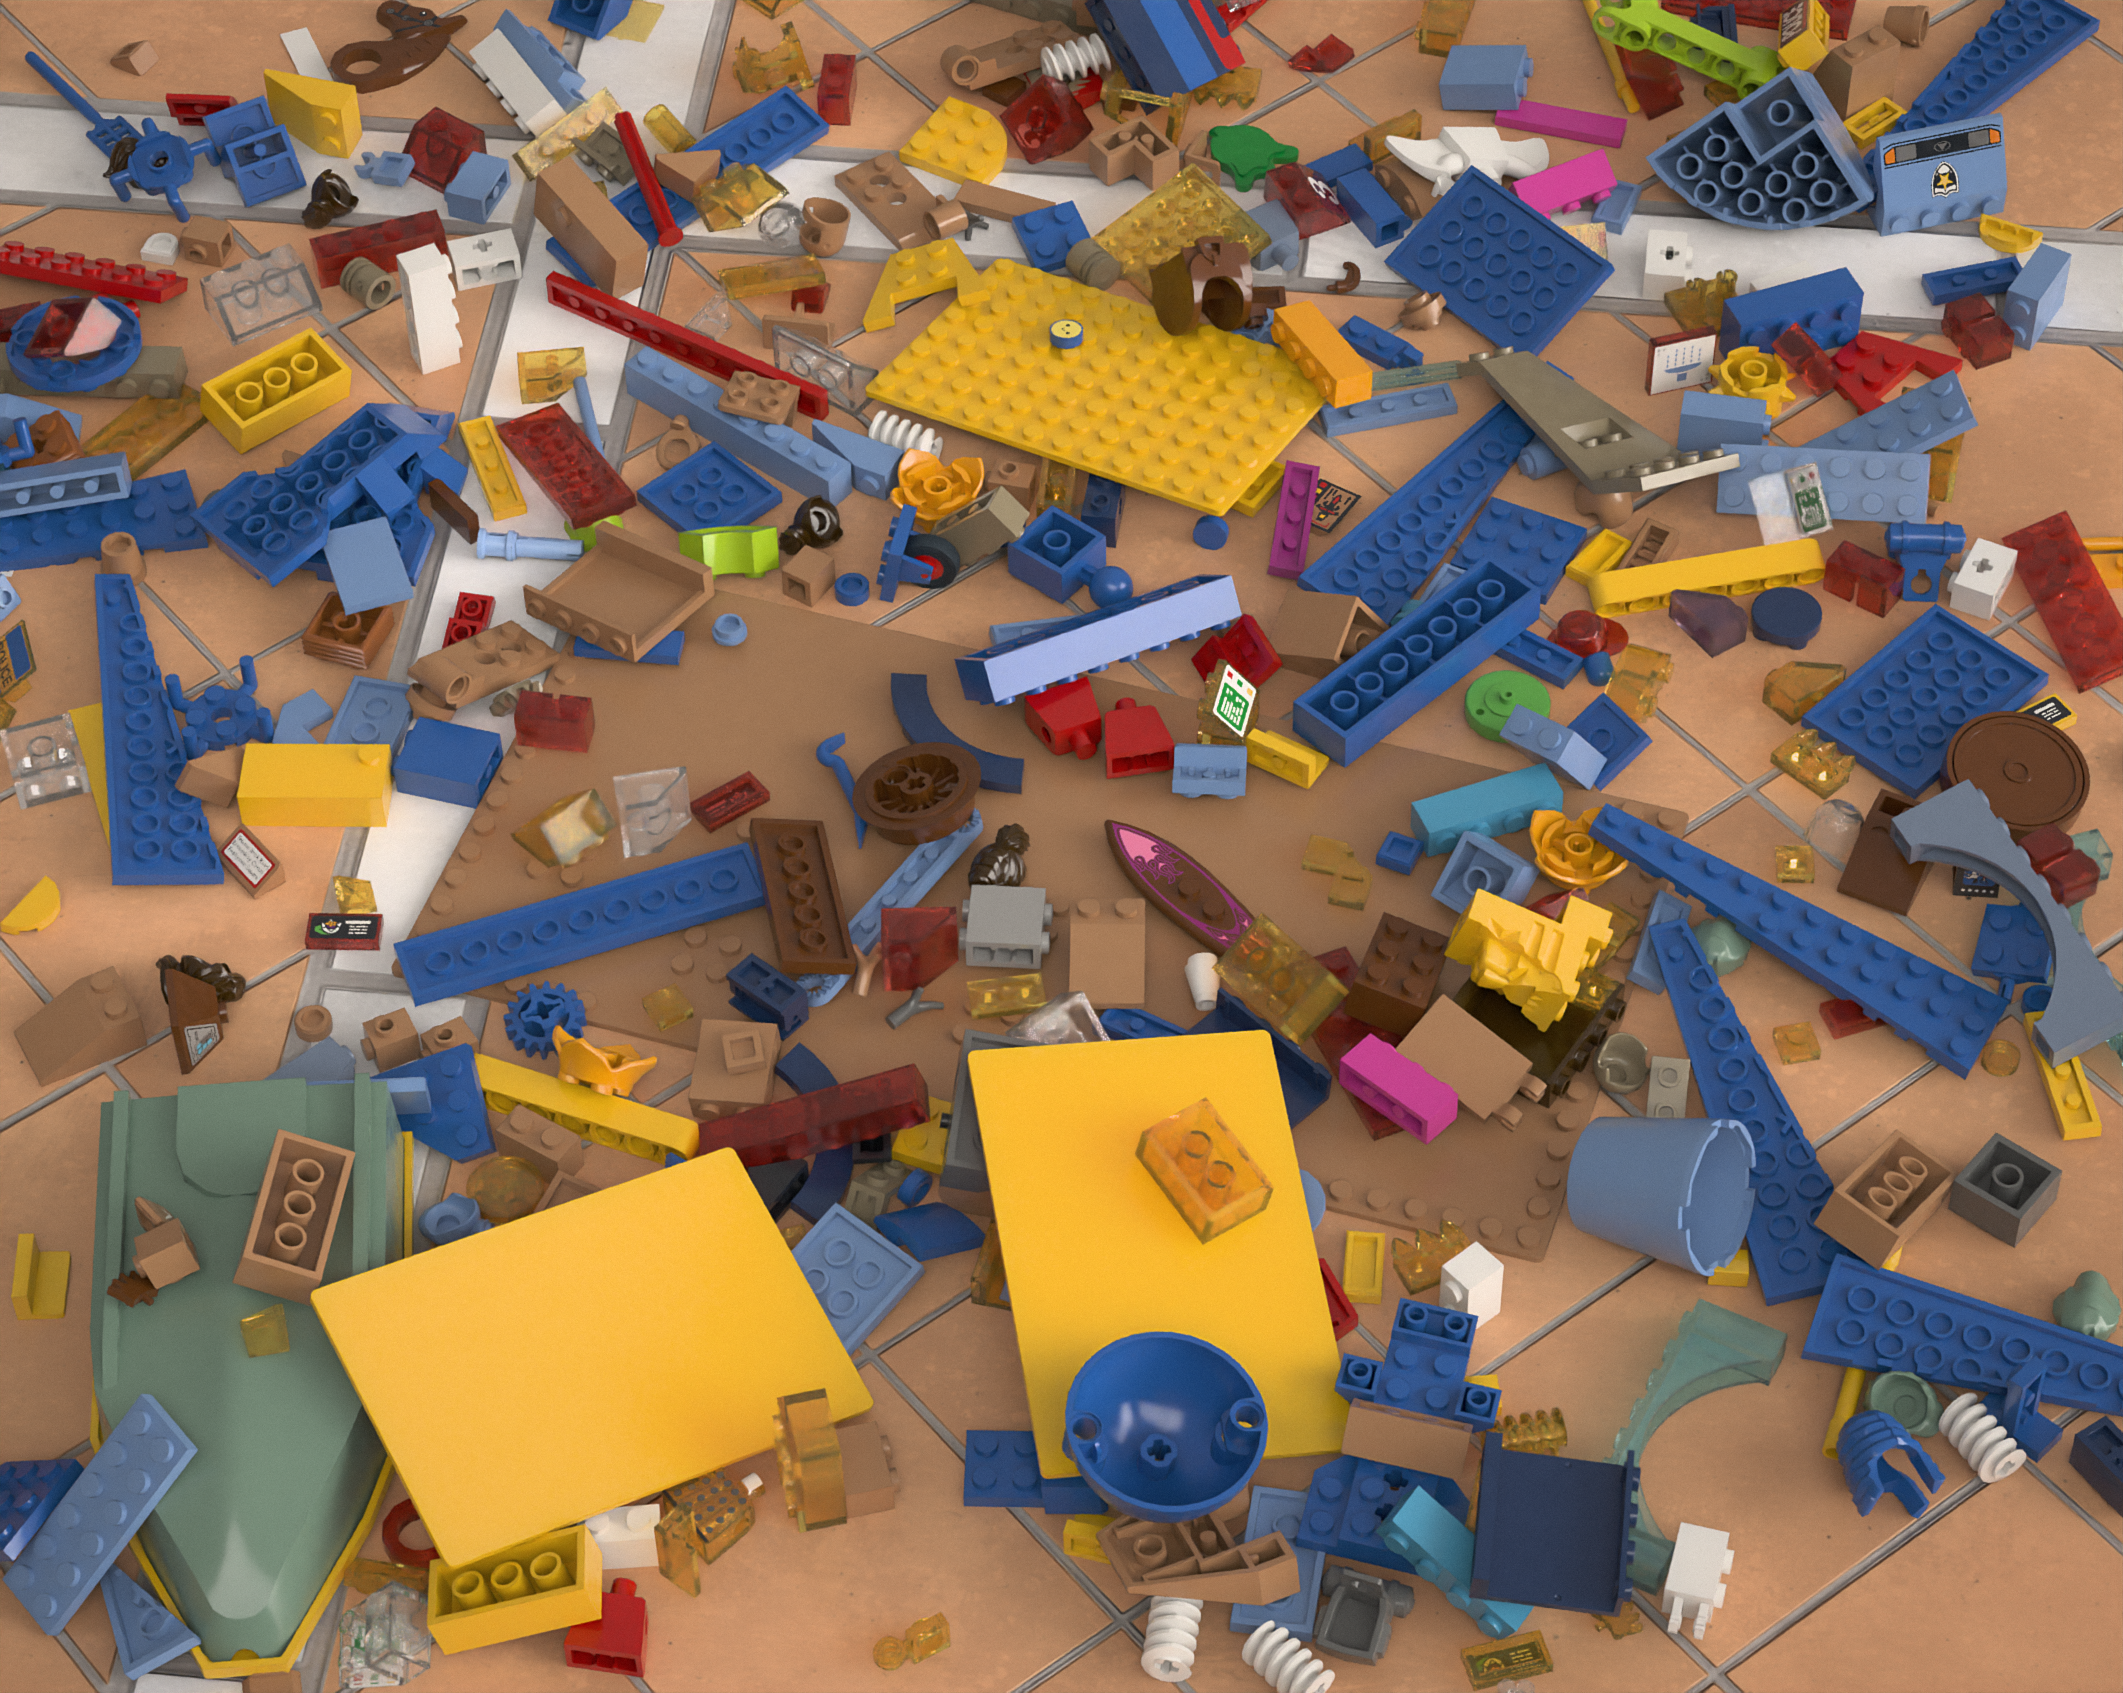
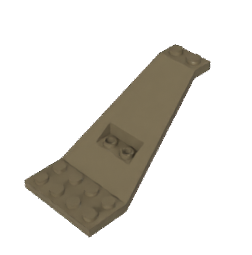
M1513 346L1493 349L1494 355L1489 356L1488 351L1469 354V361L1456 364L1458 377L1481 375L1554 452L1555 457H1559L1593 494L1642 492L1740 467L1738 453L1724 454L1723 448L1703 451L1702 456H1699L1698 450L1681 452L1529 351L1514 352Z

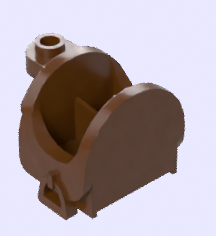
M1221 235L1199 237L1194 241L1195 246L1182 247L1178 255L1167 262L1159 264L1156 269H1149L1153 287L1152 300L1156 316L1164 330L1172 336L1190 334L1199 322L1201 311L1214 326L1222 331H1236L1243 326L1245 330L1263 327L1264 320L1268 318L1265 303H1252V268L1248 250L1243 243H1224V238Z

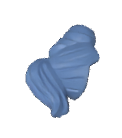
M451 1193L444 1201L434 1204L423 1211L419 1217L418 1227L424 1237L442 1246L495 1227V1223H490L488 1219H481L480 1208L475 1199L467 1198L458 1193Z

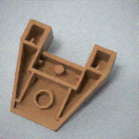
M1248 1484L1227 1504L1191 1521L1153 1523L1123 1514L1096 1533L1097 1541L1128 1593L1264 1606L1301 1592L1297 1557L1280 1530L1237 1546L1223 1524L1227 1520L1249 1513Z

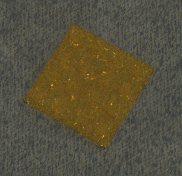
M1191 163L1091 238L1119 262L1120 274L1152 305L1153 287L1149 269H1156L1159 264L1167 262L1181 252L1180 248L1195 246L1194 241L1199 237L1221 235L1224 238V243H1243L1248 250L1250 260L1272 244L1270 235L1194 163Z

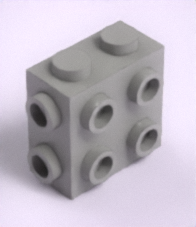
M972 885L970 900L964 899L962 908V921L967 922V928H960L959 950H966V966L1041 969L1042 954H1049L1050 932H1045V926H1052L1053 904L1046 903V888Z

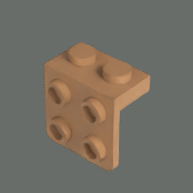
M735 370L718 401V409L723 412L771 424H784L792 427L796 421L800 386L789 384L784 380L760 377L752 372Z

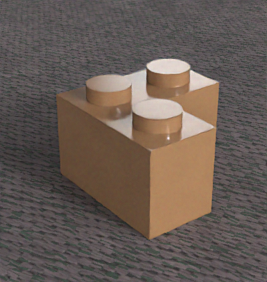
M1141 115L1089 139V169L1107 186L1135 174L1149 189L1155 191L1179 180V149L1150 121Z

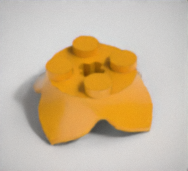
M908 448L898 466L900 487L892 489L890 500L900 510H902L904 504L917 507L914 522L923 526L924 531L930 533L937 520L976 499L984 480L981 457H960L955 459L949 466H944L935 455L926 451Z
M1604 806L1588 809L1574 821H1570L1563 813L1555 810H1534L1529 831L1531 843L1536 852L1534 862L1541 874L1547 877L1553 884L1570 890L1576 896H1585L1591 892V889H1595L1607 882L1609 878L1620 873L1628 865V860L1588 835L1591 824Z
M556 1025L552 1033V1040L559 1059L557 1079L578 1085L579 1083L590 1085L591 1090L599 1093L629 1097V1093L637 1081L644 1074L652 1070L657 1063L655 1056L641 1060L640 1055L631 1044L594 1048L584 1038H573L561 1026Z

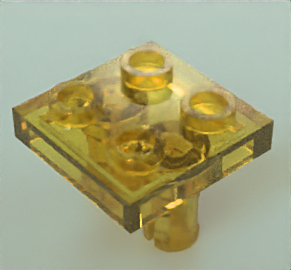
M1726 269L1724 270V276L1722 271H1719L1715 279L1708 281L1702 278H1694L1693 282L1690 279L1686 282L1685 287L1664 293V304L1689 340L1716 335L1715 338L1720 337L1724 300L1738 296L1735 291L1738 279L1735 271Z

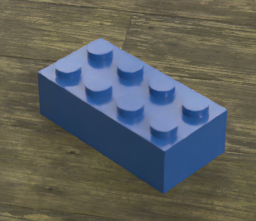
M1847 267L1725 299L1719 351L1726 360L1727 354L1732 350L1740 347L1756 346L1759 347V352L1772 354L1773 357L1775 352L1786 362L1845 346L1858 335L1864 292Z

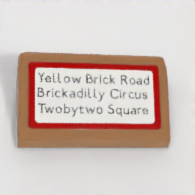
M244 824L238 826L217 850L221 864L254 899L286 882L283 866L280 861Z

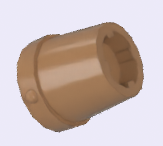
M1923 5L1889 6L1885 14L1883 28L1901 42L1909 43L1911 46L1922 47L1929 28V7Z
M114 532L103 539L101 542V574H130L134 586L141 583L147 574V568L134 537L129 533Z

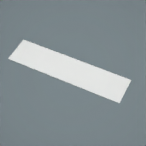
M307 27L280 34L299 75L333 81Z

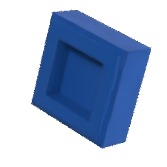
M1390 831L1376 855V864L1410 876L1424 851V842Z

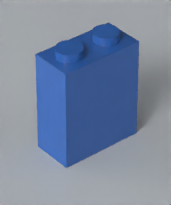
M419 717L413 730H408L405 736L404 748L400 756L396 755L392 762L391 775L395 777L397 792L476 809L503 760L500 734Z

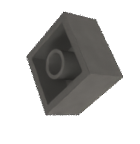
M1995 1133L1954 1179L1948 1209L2015 1248L2057 1199L2062 1170L2002 1135Z

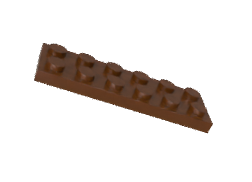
M751 818L749 832L780 973L854 975L857 964L823 821Z

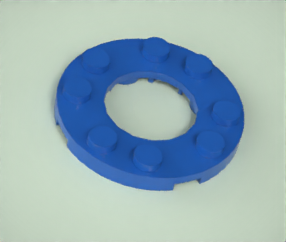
M70 296L44 303L22 316L11 328L12 335L9 342H6L5 348L12 372L22 382L32 386L34 389L51 392H90L100 385L123 376L127 372V369L136 361L141 352L143 338L138 318L124 304L98 296L97 301L90 299L80 300L79 296ZM86 327L96 329L107 338L106 347L99 350V355L89 361L80 359V364H73L68 360H60L53 363L50 358H45L42 353L43 346L49 338L69 328Z

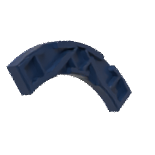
M891 673L893 710L902 727L904 736L911 745L924 742H943L960 746L969 751L979 762L981 768L979 787L1006 793H1022L1024 759L986 752L961 740L935 714L927 693V675Z
M799 1042L775 1065L774 1073L795 1091L804 1106L808 1107L813 1120L816 1138L814 1165L806 1183L791 1201L790 1209L815 1226L835 1203L840 1205L849 1184L854 1165L851 1110L837 1080L817 1056Z

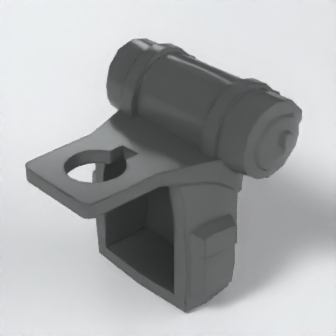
M1331 1565L1322 1577L1321 1589L1324 1596L1330 1597L1328 1605L1321 1606L1317 1615L1318 1618L1312 1636L1316 1640L1315 1647L1321 1652L1344 1661L1376 1666L1378 1659L1384 1658L1392 1635V1627L1389 1623L1393 1616L1406 1618L1415 1604L1413 1587L1400 1584V1581L1392 1579V1581L1353 1571L1351 1567L1345 1566L1343 1568Z

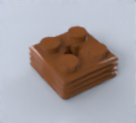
M55 410L50 414L42 415L35 424L29 427L35 450L34 456L29 459L12 462L11 467L12 469L86 458L70 422L67 421L59 410ZM16 433L12 434L3 445L8 446L9 449L19 447Z
M329 592L301 636L302 644L304 645L303 649L305 650L304 654L324 661L329 660L348 665L355 669H368L395 624L393 621L394 617L392 616L393 612H391L392 607L385 605L345 615L338 593Z

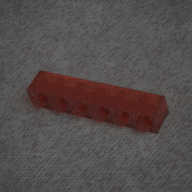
M915 1063L700 1123L698 1124L700 1156L726 1147L732 1148L748 1173V1167L805 1158L812 1154L830 1149H838L862 1140L874 1139L887 1133L909 1129L931 1121L928 1085Z

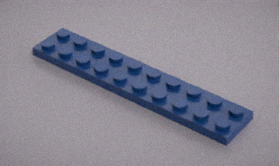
M784 86L684 151L720 150L721 158L718 176L692 203L660 184L677 228L682 230L828 134L830 125L789 87ZM638 182L609 200L649 244L648 251L659 245L657 240L659 233ZM554 237L546 241V250L581 283L592 288L597 286Z
M745 842L397 942L393 946L413 1003L417 1007L764 906L765 900L755 858L748 843Z

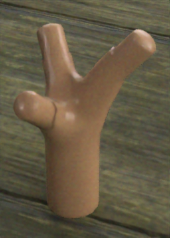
M877 942L868 956L862 953L856 943L852 944L857 962V976L852 991L853 994L867 996L874 968L882 959L880 951L883 948V944L881 942Z

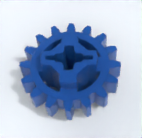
M545 981L543 988L538 990L532 983L529 985L530 993L525 994L518 991L516 993L518 1003L508 1002L507 1004L509 1013L504 1015L508 1039L513 1041L517 1051L525 1048L526 1055L529 1058L536 1051L540 1052L542 1060L547 1058L550 1051H554L558 1057L552 1040L553 1030L558 1025L572 1037L583 1038L582 1027L587 1025L583 1001L578 1000L574 989L566 993L563 983H559L555 989H551L549 981Z

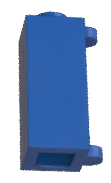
M1366 168L1337 178L1336 198L1339 202L1338 205L1375 249L1404 238V230L1409 229L1413 221L1409 216L1405 215L1402 209L1376 181L1373 174Z

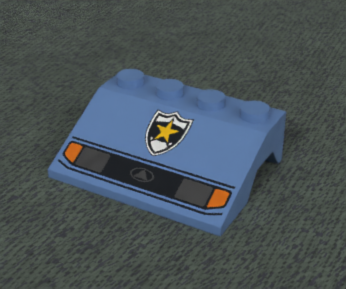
M2001 113L1877 137L1873 170L1878 193L1876 205L1869 206L1867 213L1880 236L1883 237L1977 218L1981 216V213L1992 215L2004 211L2007 175L2003 116Z

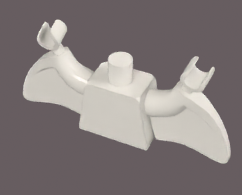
M1443 127L1439 137L1436 139L1422 141L1387 136L1384 141V145L1398 159L1423 177L1435 182L1431 192L1433 197H1436L1437 194L1444 196L1455 184L1451 180V176L1457 181L1471 165L1501 185L1503 175L1520 180L1546 170L1549 163L1548 148L1542 138H1532L1518 142L1502 141L1495 127Z

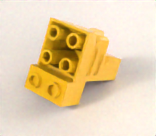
M1478 888L1455 923L1444 955L1457 960V963L1462 965H1471V980L1481 987L1495 989L1500 995L1505 994L1506 999L1511 1003L1522 1007L1521 1012L1537 1025L1538 1030L1545 1032L1553 1020L1558 1022L1561 1020L1567 1003L1574 1001L1580 987V982L1575 979L1580 977L1586 967L1592 969L1600 949H1606L1613 933V929L1608 928L1612 912L1571 895L1553 921Z

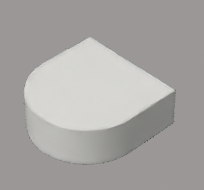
M170 233L152 235L147 239L140 251L141 258L144 261L171 266L180 252L177 238Z

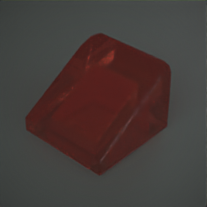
M800 279L792 286L791 309L796 311L799 302L804 303V312L823 313L831 284L829 282Z

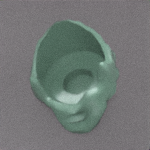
M1721 914L1714 920L1706 919L1700 925L1691 929L1706 955L1707 963L1712 966L1718 978L1744 965L1752 943L1751 940L1735 931L1736 924Z
M2091 1270L2081 1273L2076 1279L2074 1286H2070L2055 1298L2052 1312L2058 1326L2105 1341L2116 1331L2121 1307L2119 1299L2114 1295L2107 1279L2099 1272Z
M1900 1370L1888 1371L1877 1375L1874 1380H1868V1390L1864 1393V1402L1862 1403L1866 1411L1880 1410L1891 1415L1897 1422L1903 1425L1910 1435L1915 1434L1920 1437L1929 1438L1939 1432V1421L1944 1413L1942 1404L1937 1401L1935 1390L1927 1384L1926 1380L1916 1376L1913 1372Z

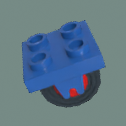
M904 504L900 517L893 516L888 536L893 537V540L885 541L881 561L887 563L886 565H880L876 584L882 586L879 600L893 603L899 581L911 582L922 588L938 589L951 584L958 574L960 556L955 546L939 536L920 534L913 531L917 507Z

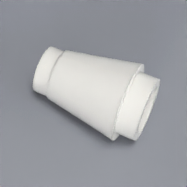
M1197 953L1188 958V964L1184 970L1196 1008L1200 1011H1211L1216 1008L1222 965L1217 961V957L1214 954Z

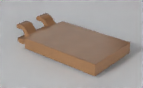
M1444 994L1439 997L1395 1049L1411 1062L1420 1064L1428 1074L1438 1081L1450 1085L1458 1094V1104L1483 1124L1492 1116L1511 1132L1522 1122L1521 1117L1523 1113L1513 1105L1508 1104L1510 1099L1520 1090L1527 1098L1537 1104L1544 1096L1547 1087L1542 1080L1528 1073L1533 1065L1530 1060Z

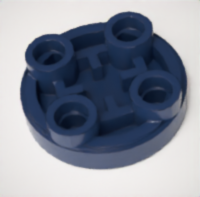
M1776 587L1766 590L1758 595L1752 604L1750 619L1753 627V636L1760 641H1769L1779 645H1787L1793 650H1802L1807 646L1808 641L1816 636L1820 630L1822 621L1821 606L1812 595L1797 588Z

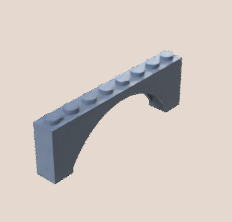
M1967 779L1891 819L1890 837L1909 864L1916 861L1939 862L1976 872L2011 892L2036 919L2050 949L2054 984L2050 1001L2042 1019L2033 1023L2031 1040L2051 1069L2123 1032V991L2119 992L2112 982L2113 976L2108 966L2102 961L2098 962L2092 954V946L2086 935L2075 930L2071 924V916L2062 903L2057 904L2053 899L2047 880L2041 874L2036 875L2031 868L2030 859L2025 849L2020 845L2016 846L2010 838V831L2005 821L2001 817L1996 818L1992 813L1989 800L1980 788L1976 790L1970 780Z

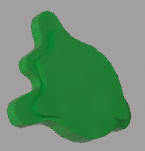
M1216 126L1209 131L1211 160L1218 161L1221 164V171L1233 178L1235 188L1239 192H1249L1256 180L1274 177V164H1294L1299 158L1298 148L1278 143L1267 132L1254 126Z

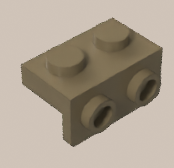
M604 121L584 143L577 137L571 140L572 144L578 149L575 155L588 167L595 164L597 166L595 170L608 182L614 179L622 186H625L633 177L634 171L618 132Z

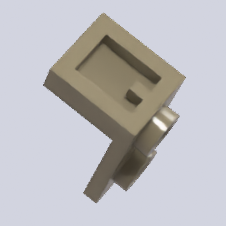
M1652 1056L1646 1117L1685 1118L1690 1059Z
M892 1159V1162L878 1163L851 1180L845 1209L880 1233V1229L873 1222L875 1216L886 1214L890 1197L898 1193L904 1180L913 1171L906 1168L907 1166L898 1160Z

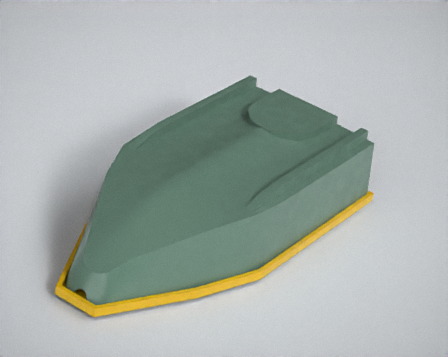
M369 1072L355 1073L354 1083L307 1085L306 1077L178 1086L177 1095L131 1099L129 1090L114 1091L113 1101L101 1102L90 1318L93 1364L90 1442L94 1455H96L141 1394H149L157 1400L198 1449L127 1545L161 1604L201 1639V1644L190 1649L189 1652L205 1679L251 1676L254 1673L280 1671L289 1673L372 1530L395 1472V1468L312 1305L308 1306L232 1283L267 1157L278 1129L355 1152L323 1276L318 1288L414 1255L412 1131H401L387 1081L371 1082ZM140 1196L161 1205L175 1219L179 1218L196 1247L200 1269L184 1276L176 1283L167 1284L159 1288L157 1297L152 1298L154 1303L151 1306L142 1301L132 1308L108 1295L107 1290L111 1286L112 1280L119 1278L120 1273H124L129 1277L130 1271L133 1270L138 1274L132 1260V1256L137 1254L134 1238L146 1233L139 1223L135 1207V1199Z

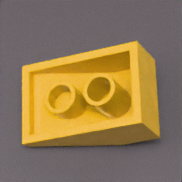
M265 69L263 74L269 109L276 125L284 124L289 134L319 154L349 159L363 135L355 85Z

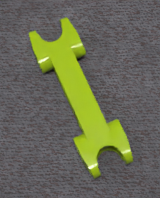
M1600 0L1602 7L1596 10L1592 19L1594 31L1610 42L1634 52L1645 48L1736 88L1741 100L1779 75L1780 72L1786 70L1777 58L1779 52L1765 46H1755L1749 49L1660 9L1657 0H1621L1619 2ZM1602 16L1610 17L1615 25L1605 27L1600 24L1598 18ZM1664 34H1670V35H1672L1673 37H1668V36H1666V35H1664ZM1693 47H1699V48H1701L1702 50H1697V49H1695V48H1693ZM1722 60H1728V61H1730L1731 63H1726V62H1724V61H1722Z

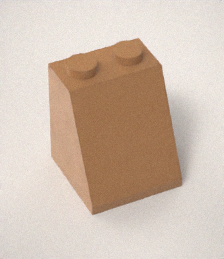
M1880 25L1830 50L1813 73L1842 122L1884 96L1893 101L1901 41Z
M1288 589L1268 640L1283 663L1281 668L1323 679L1390 629V627L1357 596Z

